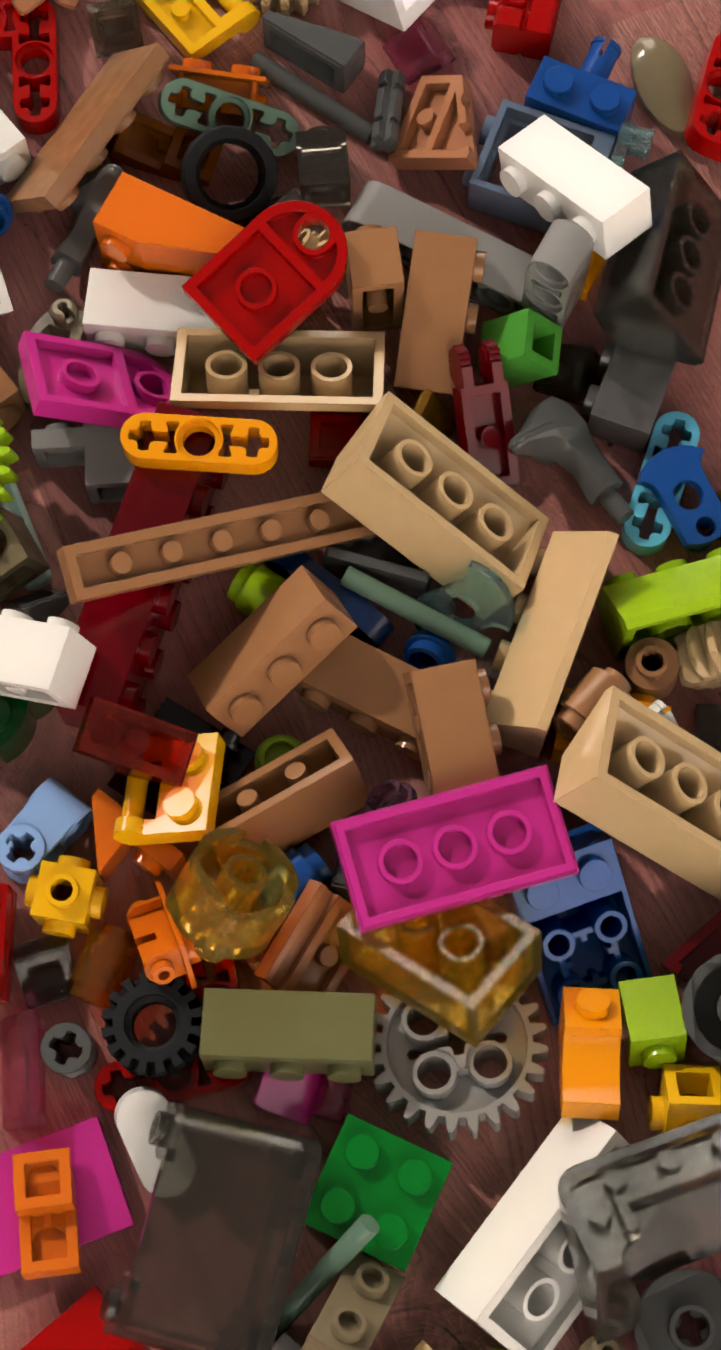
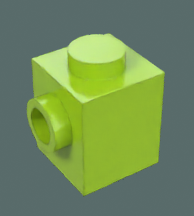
M674 974L618 981L622 1035L629 1067L644 1065V1067L649 1069H662L663 1064H674L676 1061L685 1060L687 1030L682 1017V1008Z

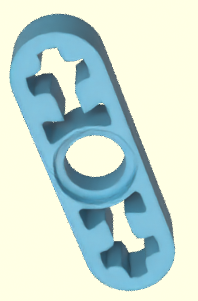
M672 411L662 415L655 423L640 472L653 455L667 448L669 436L667 435L671 433L672 428L682 431V440L678 446L697 447L700 429L695 419L687 413ZM685 484L677 485L674 489L673 495L678 505ZM635 485L629 503L634 514L623 523L621 537L624 545L631 552L641 556L656 554L664 547L672 525L654 493L644 486ZM650 507L658 509L652 525V530L656 533H652L647 540L638 537L640 530L636 526L642 524L647 508Z

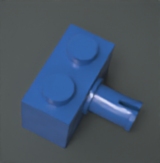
M597 36L590 44V49L581 69L544 56L527 91L524 106L616 136L611 159L613 161L630 124L637 91L608 80L622 51L619 44L611 39L603 55L601 49L606 41V37Z

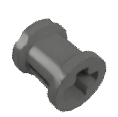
M69 1022L56 1024L47 1030L42 1038L40 1047L41 1056L45 1064L62 1077L71 1079L90 1072L96 1063L98 1055L91 1035L77 1024ZM76 1037L75 1044L82 1049V1053L79 1058L69 1057L65 1065H63L64 1057L57 1053V1049L61 1043L69 1045L73 1038Z

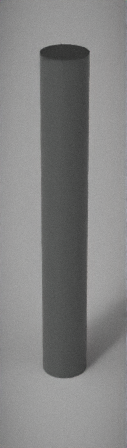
M257 51L251 57L248 66L260 68V76L267 77L272 84L365 144L369 145L371 143L373 124L261 52Z

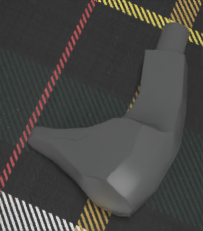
M116 164L100 165L94 171L86 172L77 184L80 192L71 204L73 220L66 237L50 258L54 266L44 282L45 286L52 292L62 293L72 275L75 277L81 275L91 252L98 244L93 220L121 173L125 172L120 166Z
M554 396L543 400L526 415L517 435L510 440L508 449L513 455L521 454L531 457L536 462L545 466L558 463L575 478L591 506L602 505L617 525H621L630 519L634 511L618 493V489L623 482L591 437L585 420L570 404Z

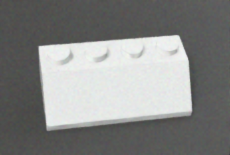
M561 1118L449 1267L434 1290L507 1350H553L672 1186L612 1127L598 1119Z

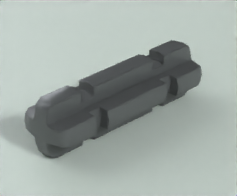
M387 68L379 75V88L377 90L374 124L371 133V147L376 152L385 151L390 154L398 146V133L400 131L406 78L405 74L399 69L392 71Z

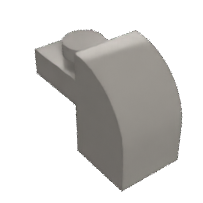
M52 423L47 425L45 429L31 430V449L39 468L85 466V487L91 504L122 502L135 467L124 455L120 441V428L83 423V427H75L69 423Z

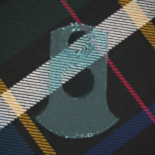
M623 121L611 161L622 169L624 168L627 156L646 162L655 130L651 128L649 130Z
M471 561L468 566L467 576L413 598L475 631L488 627H497L509 632L514 621V602L507 585L494 571L475 561ZM458 597L469 601L474 608L475 616L465 619L454 615L455 604L451 598ZM414 623V625H415L416 629L418 630V632H420V631H428V630L424 629L423 627H421V626H419V625H417V624Z

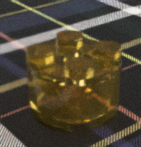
M220 828L204 835L193 850L165 899V906L170 912L177 928L194 944V950L198 956L212 963H219L224 958L232 960L247 959L261 953L268 946L296 901L295 892L299 887L297 872L289 858L280 848L265 838L261 845L246 839L244 836L247 831L238 828Z

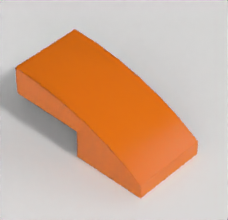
M70 1148L12 1154L15 1212L19 1217L21 1275L25 1280L83 1273L78 1207Z

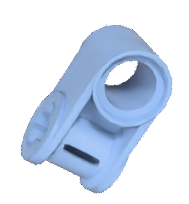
M51 777L44 781L34 791L20 813L0 834V863L6 875L19 884H27L31 874H39L42 860L56 862L59 855H62L68 847L73 845L93 820L92 807L55 778ZM17 848L23 851L31 848L34 857L29 861L23 857L16 860L13 852Z

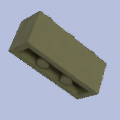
M204 988L199 1056L205 1070H213L214 1076L224 1079H242L247 1077V1071L270 1072L271 1078L281 1081H299L304 1079V1073L327 1074L328 1080L338 1083L361 1081V1075L375 1076L378 1011L375 993Z

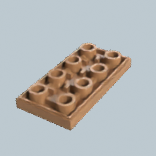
M159 43L114 53L110 56L6 197L12 203L14 214L29 212L40 214L45 210L54 209L63 211L74 202L80 192V188L77 186L78 182L86 172H92L101 165L108 155V150L105 148L106 144L114 134H120L129 127L136 117V112L133 108L142 96L146 97L155 91L163 81L164 74L161 70L169 61L170 54Z

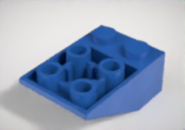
M590 823L567 831L580 871L577 875L504 895L508 910L553 1026L559 1024L563 986L618 989V981L653 977L612 838Z

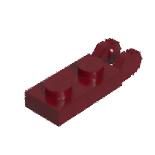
M493 339L482 340V343L478 345L479 368L485 382L474 384L473 369L468 349L463 344L453 345L449 350L448 362L450 363V377L455 385L452 391L460 448L508 486L520 484L518 457L513 455L508 449V444L515 436L509 384L508 380H504L498 343Z

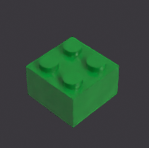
M348 1113L299 1221L338 1241L362 1214H368L377 1221L380 1230L360 1252L405 1272L453 1162Z

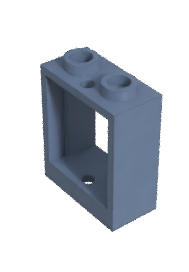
M502 99L496 117L487 115L479 137V144L484 145L478 159L477 169L465 170L462 186L468 187L467 207L546 234L552 222L543 219L536 208L521 197H514L504 187L490 183L499 160L498 147L544 114L610 161L616 136Z

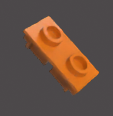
M183 58L182 65L169 64L168 69L179 78H188L267 105L268 96L260 95V88L271 89L272 84L267 77L260 76V68L233 64L231 72L212 70V62L196 58ZM182 88L177 95H169L168 102L175 103L177 109H192L206 112L213 101L212 97L205 95V104L193 103L188 100L189 91ZM221 105V114L242 117L241 111L235 105ZM253 111V119H255L256 115L260 114Z
M160 879L156 880L155 884L159 896L148 900L135 901L126 914V921L131 928L144 965L145 975L150 981L159 985H165L174 978L187 974L192 989L196 988L197 983L191 965L201 962L195 940L190 929L180 932L187 929L188 926L178 897L167 900Z

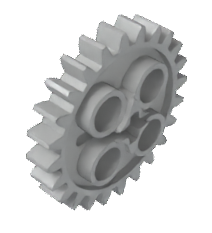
M460 957L456 971L448 972L443 960L437 959L436 974L431 976L421 966H416L417 982L411 985L400 977L396 979L399 998L388 994H382L381 996L382 1007L388 1014L377 1013V1031L381 1033H376V1052L379 1053L375 1055V1072L382 1073L373 1080L376 1092L392 1090L386 1099L387 1109L391 1112L405 1105L403 1117L404 1123L408 1127L415 1123L420 1116L425 1118V1133L427 1136H431L439 1124L446 1125L447 1135L451 1141H454L459 1126L464 1125L467 1126L472 1138L478 1139L479 1123L486 1121L495 1132L500 1131L499 1114L502 1111L517 1120L520 1117V1108L516 1099L519 1098L532 1103L535 1100V1090L527 1081L544 1082L545 1069L534 1063L548 1060L549 1049L544 1044L536 1043L547 1037L546 1024L531 1023L539 1016L538 1003L521 1005L526 998V987L520 985L510 991L507 990L509 972L506 970L501 972L494 980L488 978V962L486 961L479 965L475 973L468 972L465 957ZM474 1008L487 1009L494 1015L485 1024H473L465 1018V1015ZM421 1018H429L439 1024L438 1028L428 1035H418L410 1029L411 1025ZM500 1035L506 1037V1041L503 1043L493 1039ZM460 1041L465 1053L454 1055L450 1042ZM412 1052L421 1055L416 1060L408 1058V1055ZM495 1060L505 1067V1071L498 1077L485 1078L476 1072V1067L483 1061ZM432 1070L442 1071L450 1077L449 1082L439 1089L427 1088L420 1080L427 1072Z

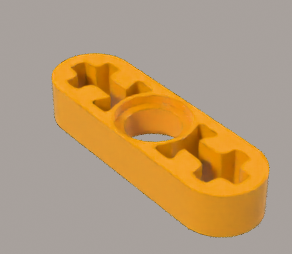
M138 413L128 418L120 431V441L125 457L130 463L140 468L259 475L267 472L275 465L279 452L277 435L274 429L266 422L256 419ZM143 431H152L154 440H156L150 442L148 450H139L138 443L135 441L142 438ZM170 431H176L174 435L176 453H169L167 442H170ZM196 432L210 434L215 440L214 448L203 456H195L188 453L184 448V444L191 434ZM224 434L230 435L232 446H229L230 457H224ZM250 438H260L261 446L264 448L258 450L257 457H248L244 446L249 445Z

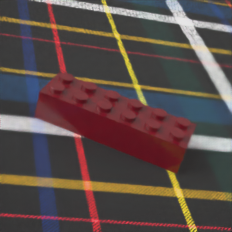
M161 401L158 402L155 413L208 416ZM152 431L147 432L141 450H148L150 442L156 441ZM176 431L169 432L170 442H167L169 453H176L174 443ZM196 432L186 439L184 448L192 455L203 456L214 448L215 440L208 433ZM224 439V457H226L228 449V440ZM135 466L109 537L214 515L215 507L210 506L216 488L224 489L229 473L150 469ZM192 578L84 602L77 621V625L80 627L79 634L97 647L76 710L56 706L66 725L124 743L130 728L135 730L139 728L147 702L146 699L141 698L147 679L154 681L159 674L164 657V650L159 649L165 630L169 632L174 630L181 609V602L176 600L182 582L189 584Z

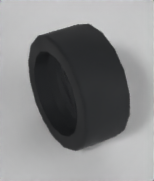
M221 125L203 131L189 144L181 162L180 180L186 198L192 204L233 223H239L258 215L269 205L277 188L278 167L273 151L260 135L245 127ZM225 143L237 144L248 150L255 159L258 168V183L253 193L244 201L233 205L221 204L211 199L203 190L199 178L200 165L205 155L214 147Z

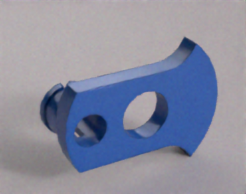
M686 445L672 446L655 454L646 463L637 478L636 485L644 486L654 493L684 548L695 553L704 552L711 546L712 542L721 536V502L701 466V458L705 450ZM681 484L693 487L698 492L700 498L699 506L691 510L679 506L674 499V488ZM711 526L712 529L706 536H703L697 531L696 527L706 530Z

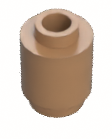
M655 637L644 638L634 643L626 654L624 677L631 685L629 692L631 694L651 695L662 700L675 688L679 671V657L674 647L667 641ZM654 664L659 666L660 669L648 671L643 665Z
M592 667L557 704L558 712L552 718V722L566 740L571 743L606 689L615 686L631 696L629 694L631 685L621 673L610 667H607L605 670Z

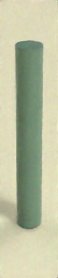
M352 566L347 568L340 582V585L480 658L484 657L492 639Z
M362 1214L259 1325V1330L266 1340L270 1342L277 1341L379 1232V1225L372 1216Z

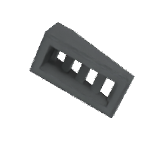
M269 10L263 16L265 47L338 92L345 93L364 68L365 42L363 40Z

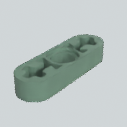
M177 78L170 81L159 93V112L168 123L201 134L203 131L218 127L215 114L221 105L232 104L242 113L243 121L241 127H245L250 130L253 123V111L260 114L255 124L271 127L276 121L282 123L281 131L288 134V140L279 142L275 148L270 146V137L257 131L254 132L260 135L273 151L275 158L289 154L296 148L299 142V125L295 118L285 111L188 78ZM182 88L189 91L188 100L199 105L205 104V95L212 97L213 101L207 108L205 115L206 126L197 123L202 114L201 112L187 109L183 112L182 116L175 114V105L168 102L169 95H177ZM231 144V145H234V146L243 148V147H241V146H239V145H237V144Z

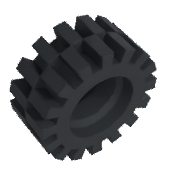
M145 972L138 973L139 979L132 981L130 978L126 979L121 983L124 988L118 994L113 990L108 997L111 1004L109 1009L103 1008L101 1018L105 1021V1027L101 1028L102 1037L107 1041V1049L110 1054L133 1074L142 1078L143 1076H148L152 1080L162 1079V1076L168 1074L174 1077L181 1074L179 1069L185 1065L190 1068L196 1062L194 1056L200 1048L203 1004L194 991L178 977L168 984L159 985L150 981L146 977ZM150 1005H164L175 1014L176 1030L174 1035L167 1043L158 1047H148L141 1044L134 1033L136 1017L144 1008Z

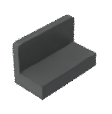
M379 536L326 547L324 568L339 580H342L347 568L352 566L415 600L425 602L432 577Z

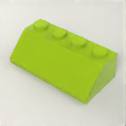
M721 547L709 552L706 555V559L687 564L686 559H675L658 566L655 573L637 577L636 573L628 572L606 581V586L601 587L596 605L615 661L625 659L630 647L641 639L655 637L663 639L672 645L674 638L679 633L687 631L689 627L705 624L706 621L713 622L721 619Z

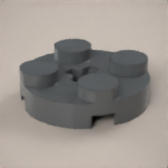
M686 1268L669 1271L650 1282L633 1306L632 1337L636 1350H721V1278H717L709 1272ZM688 1311L692 1318L702 1317L706 1324V1327L699 1331L701 1342L692 1346L688 1338L678 1339L675 1329L681 1325L679 1316Z

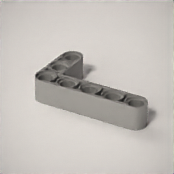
M372 180L365 184L342 223L344 232L355 231L357 228L369 224H376L382 227L396 226L402 266L409 269L415 229L478 238L477 251H484L487 254L482 283L472 282L470 299L504 316L530 308L562 328L584 291L594 246L593 238L583 227L566 219H556L551 223L532 256L389 185Z

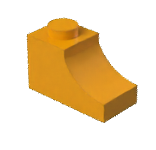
M563 986L557 1032L560 1111L562 1118L619 1120L621 1106L620 1049L622 1036L619 989Z

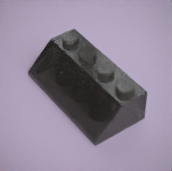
M679 150L630 172L633 177L650 188L653 226L608 258L593 315L601 328L608 331L623 349L696 366L704 363L721 285V200L683 152Z

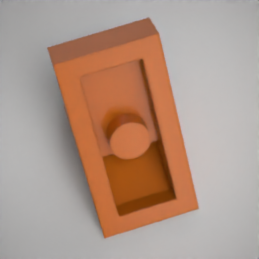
M98 788L91 796L97 868L103 881H106L132 849L136 853L131 859L148 874L157 879L163 872L175 881L188 865L184 853L171 843L132 846L121 844L114 840L115 820L122 815L123 806Z

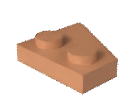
M463 75L421 76L398 133L397 149L390 153L388 157L397 170L477 169L479 163L471 86Z

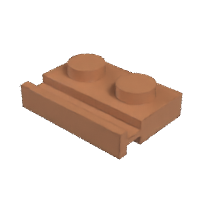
M310 879L253 975L268 983L274 990L336 992L370 932L360 934L352 905L331 892L323 883Z

